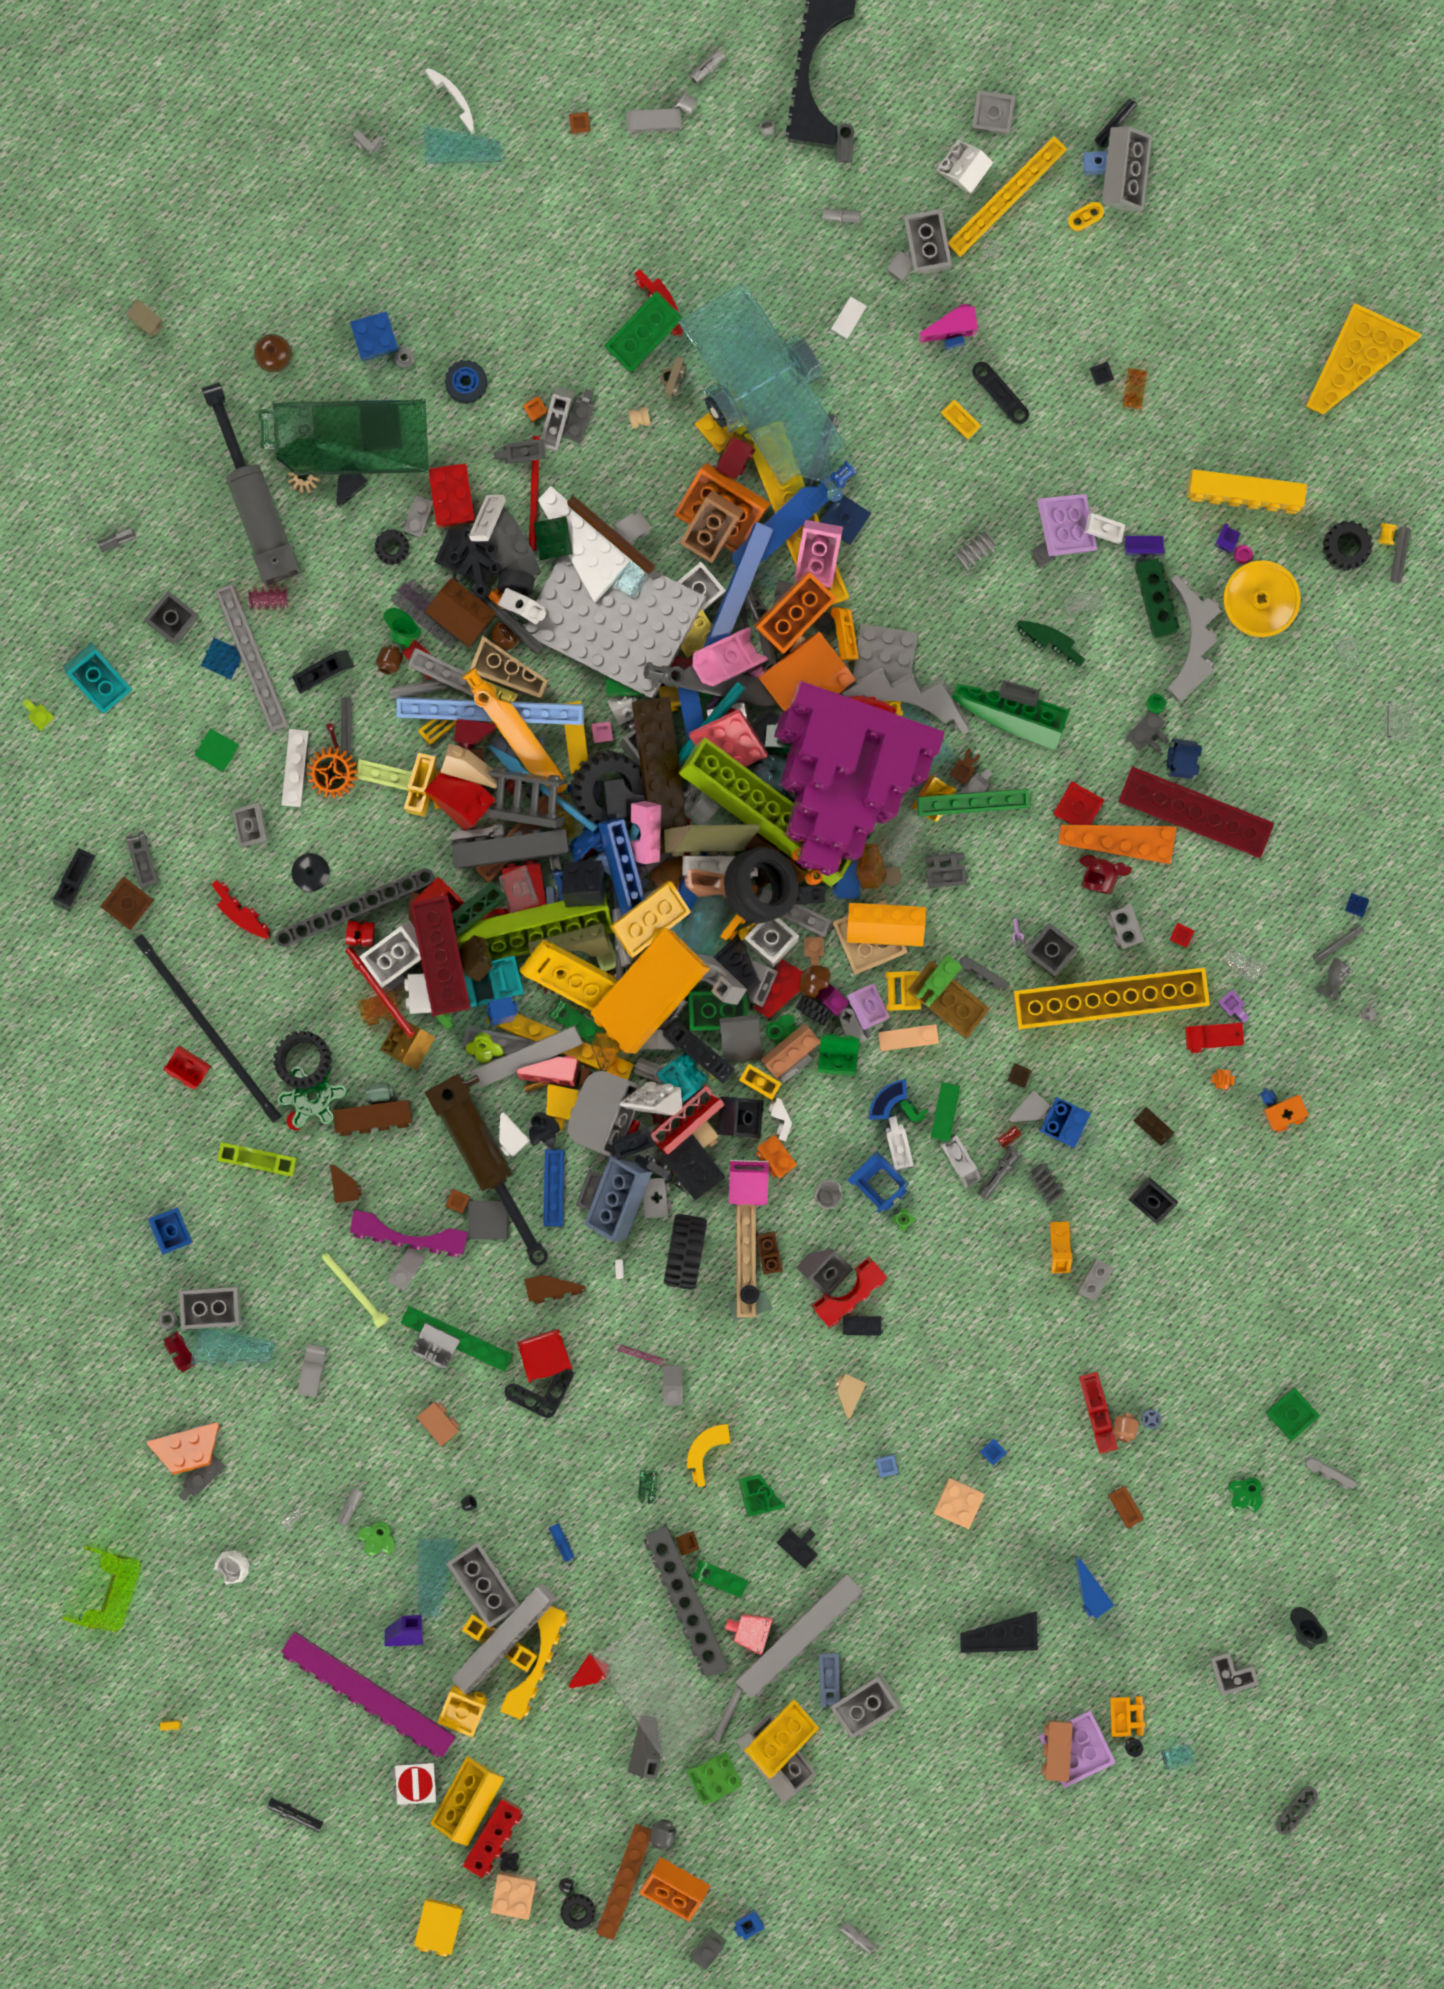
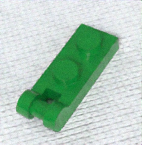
M558 999L555 1003L557 1004L556 1007L548 1015L567 1028L575 1025L579 1035L593 1044L603 1028ZM563 1009L568 1012L564 1018L559 1015Z
M698 1560V1567L696 1572H693L692 1578L739 1598L742 1597L749 1580L703 1560ZM705 1569L710 1570L708 1577L703 1575Z

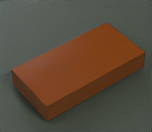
M1125 1485L1108 1494L1127 1529L1144 1520Z

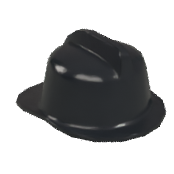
M1296 1607L1291 1611L1290 1619L1296 1628L1295 1637L1298 1643L1312 1650L1316 1645L1327 1641L1328 1635L1326 1630L1312 1612L1303 1607Z

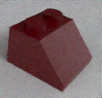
M457 719L454 743L457 746L470 750V747L475 748L494 734L497 727L491 723Z

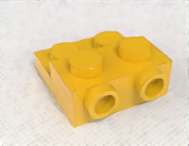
M732 404L733 410L735 411L737 408L734 404ZM709 411V413L695 423V426L715 451L720 454L725 449L733 432L743 435L748 431L747 425L749 423L743 415L739 417L735 414L737 416L736 420L721 428L713 420V416L710 415Z
M452 1685L437 1723L473 1738L488 1699L485 1698L483 1693L478 1691L464 1694L457 1685Z

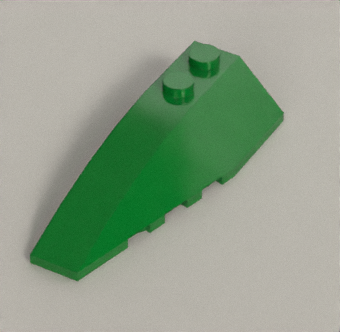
M957 684L952 696L954 700L966 709L996 727L1020 738L1055 750L1070 713L1068 709L1038 699L1036 707L1001 698L999 697V691L984 692L982 688Z

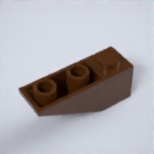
M547 1275L524 1279L529 1302L534 1301V1304L543 1303L545 1298L552 1297L553 1300L564 1298L565 1293L571 1292L572 1296L582 1294V1290L586 1289L585 1285Z

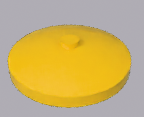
M1253 561L1241 566L1229 578L1224 589L1223 605L1228 619L1239 631L1252 637H1271L1284 631L1296 618L1300 607V590L1293 575L1283 566L1271 561Z

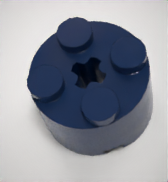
M1173 738L1171 740L1174 743L1173 747H1169L1166 768L1170 769L1167 775L1192 779L1194 775L1198 776L1200 766L1197 764L1198 756L1200 757L1202 753V745H1198L1197 741Z

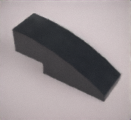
M80 848L77 849L53 898L54 905L69 912L71 911L96 855Z

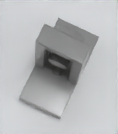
M957 1135L952 1137L949 1142L940 1144L964 1188L981 1180L978 1168L971 1160Z

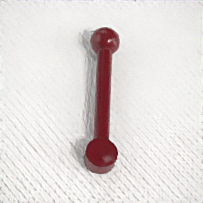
M329 723L326 727L327 730L330 731L333 745L336 750L338 745L333 731L334 725L332 723Z

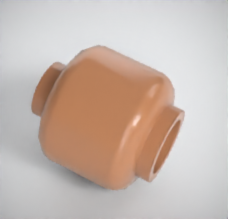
M1129 1413L1117 1416L1112 1429L1113 1435L1116 1436L1115 1439L1126 1443L1136 1439L1139 1422L1134 1419V1415Z

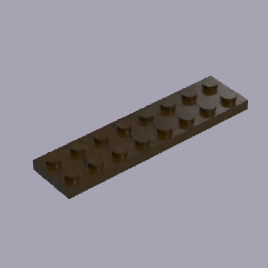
M670 697L632 702L645 801L661 805L660 854L665 853L664 830L687 826L681 776L678 774L680 768Z

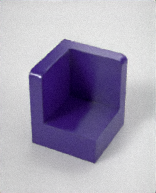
M1225 523L1214 546L1231 554L1241 533L1228 527L1229 524Z

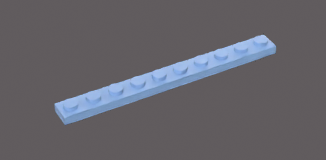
M397 698V718L492 721L484 708L478 706L475 700ZM510 702L525 723L584 724V704Z

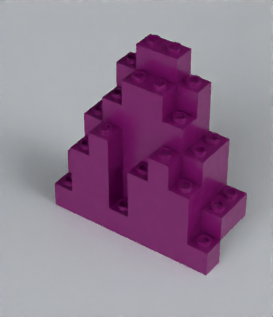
M803 681L798 683L791 705L780 715L774 737L779 738V741L792 743L779 786L784 787L788 792H797L785 835L790 836V839L800 842L803 840L796 863L802 864L801 866L805 869L811 870L814 868L819 870V873L830 876L838 871L842 855L848 860H857L861 857L867 835L873 831L875 822L884 824L896 817L903 794L909 790V787H917L928 778L933 757L939 754L945 732Z

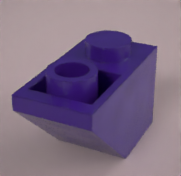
M422 1615L401 1616L385 1629L384 1645H423Z

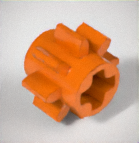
M1217 1069L1216 1074L1211 1076V1083H1215V1088L1229 1090V1085H1234L1235 1076H1231V1070Z

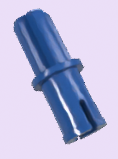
M560 1524L549 1527L548 1529L556 1543L554 1545L558 1547L563 1560L567 1562L573 1559L574 1554L567 1542L569 1539H566Z

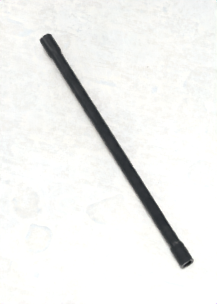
M141 934L133 940L135 944L150 960L254 1096L271 1122L274 1123L282 1117L281 1114L269 1102L153 950V947L144 935Z

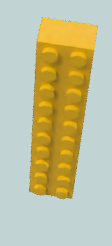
M1205 967L1013 991L1017 1030L1210 1006Z

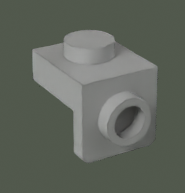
M359 130L353 134L354 144L360 150L364 148L369 154L378 152L383 146V138L380 135L371 143Z

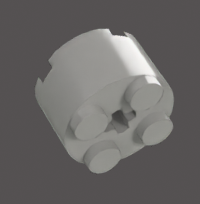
M639 508L635 510L637 514L633 515V513H630L614 525L616 528L614 530L631 545L635 544L634 539L638 536L642 539L651 532L649 528L652 526Z

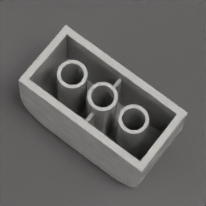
M597 1071L589 1075L579 1090L578 1099L570 1113L571 1116L568 1122L570 1138L579 1145L609 1157H616L612 1141L627 1135L636 1110L620 1106V1102L642 1086L605 1071Z

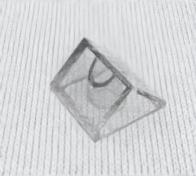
M527 866L520 867L499 877L504 894L507 896L511 913L539 904Z

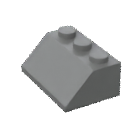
M938 209L904 216L914 273H933L951 269L952 261L942 210Z

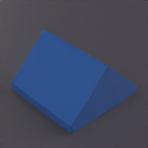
M178 1207L148 1219L162 1255L192 1243Z

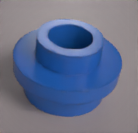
M1264 1088L1260 1093L1264 1103L1267 1106L1275 1105L1277 1097L1274 1091Z

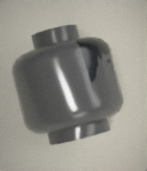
M661 1819L652 1825L649 1840L655 1848L666 1850L674 1844L677 1830L671 1821Z

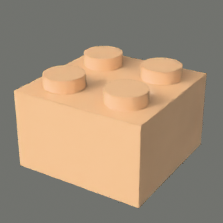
M948 1477L933 1513L970 1529L985 1494Z
M499 1871L491 1913L529 1920L537 1878Z

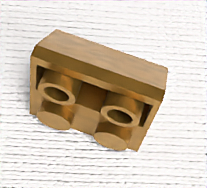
M395 1021L380 1050L417 1071L435 1036L407 1021L415 1032L412 1037H408L398 1022Z

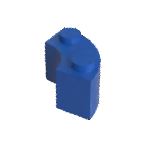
M906 1079L890 1083L877 1093L869 1109V1120L889 1119V1112L893 1105L900 1100L907 1099Z

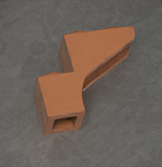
M697 869L687 870V876H685L686 887L697 897L721 894L726 898L724 891L725 874Z

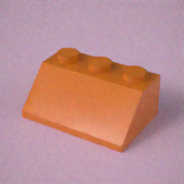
M659 1857L639 1894L689 1922L702 1904L710 1885L691 1875L686 1870L675 1866L670 1861Z

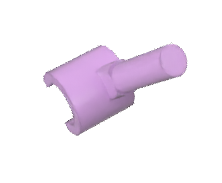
M1015 918L1013 919L1015 928L1013 942L1017 947L1016 941L1021 939L1023 945H1025L1024 935L1020 932L1018 919Z

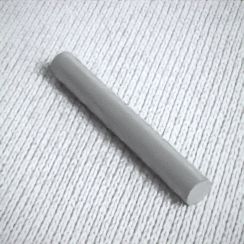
M736 1686L715 1732L713 1740L720 1742L743 1690L741 1687Z

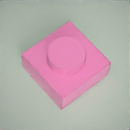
M611 722L592 724L594 744L613 741Z

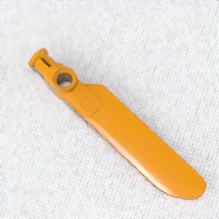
M476 667L467 671L462 678L463 680L466 679L471 686L475 703L484 708L529 773L546 777L558 775L560 779H565L515 707L510 702L497 698L496 689L488 684L486 680L483 681ZM482 693L487 694L489 698H485ZM568 783L557 787V793L563 792L567 788Z

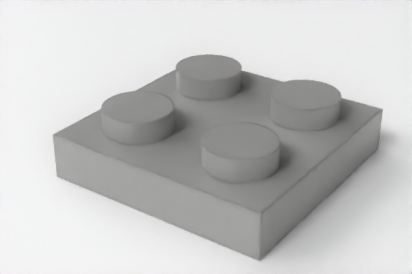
M978 90L972 130L1010 135L1015 96Z

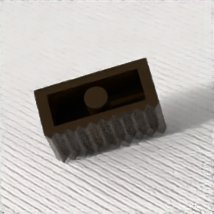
M473 935L459 950L465 975L478 982L486 976L485 974H488L490 969H493L491 963L492 956L488 950L489 943L483 937Z

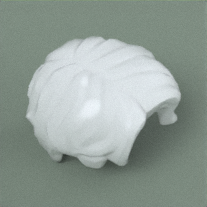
M233 1550L220 1554L215 1562L214 1570L220 1571L224 1575L225 1584H233L244 1580L249 1573L250 1565L243 1553Z

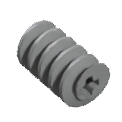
M986 530L983 531V536L979 534L976 536L977 541L974 539L970 540L971 546L965 543L964 549L961 547L957 549L958 554L954 552L956 558L965 569L969 570V563L975 566V559L981 562L982 554L989 557L988 550L992 553L995 552L994 546L996 544Z

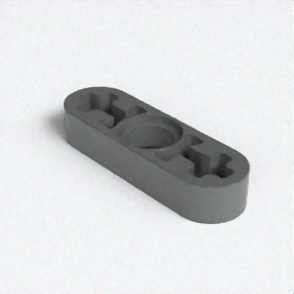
M1303 1787L1276 1820L1275 1827L1279 1833L1283 1835L1291 1833L1317 1801L1318 1793L1313 1787ZM1306 1791H1313V1799L1308 1798L1304 1802L1305 1804H1307V1807L1305 1808V1806L1301 1802H1299L1298 1799L1300 1798L1303 1801L1306 1797L1304 1793ZM1294 1805H1299L1302 1808V1812L1298 1816L1291 1813ZM1288 1813L1295 1821L1293 1823L1290 1820L1287 1824L1289 1828L1281 1830L1280 1822L1283 1821L1285 1823L1288 1820V1817L1285 1816Z

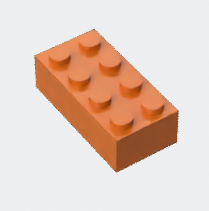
M806 571L757 621L754 627L780 653L784 654L837 598L811 572Z

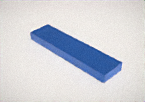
M545 1149L543 1226L563 1227L564 1150Z

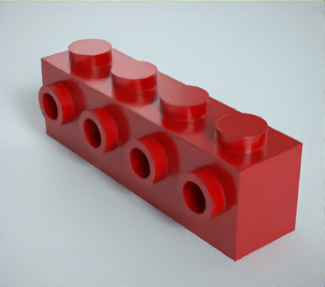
M502 1797L462 1867L481 1878L485 1874L489 1875L494 1866L491 1864L494 1857L498 1859L503 1851L501 1845L504 1840L509 1841L513 1834L511 1828L514 1824L518 1825L523 1817L521 1814L522 1808Z

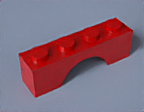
M870 1257L866 1258L855 1268L856 1282L849 1293L840 1297L824 1294L811 1305L828 1327L836 1325L845 1313H850L858 1302L869 1297L872 1290L884 1284L887 1276Z

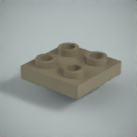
M676 357L672 369L667 368L661 372L660 380L662 385L666 387L664 391V398L672 400L673 396L677 397L680 389L679 378H684L687 369L682 357ZM666 374H670L668 382L663 379Z

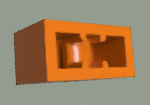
M1300 1094L1263 1110L1271 1130H1277L1278 1133L1287 1130V1125L1293 1122L1295 1125L1305 1122V1117L1309 1116ZM1284 1110L1291 1112L1289 1119L1282 1117Z

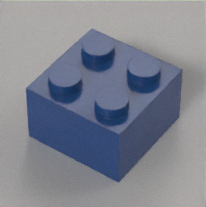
M387 311L350 322L362 362L398 351Z

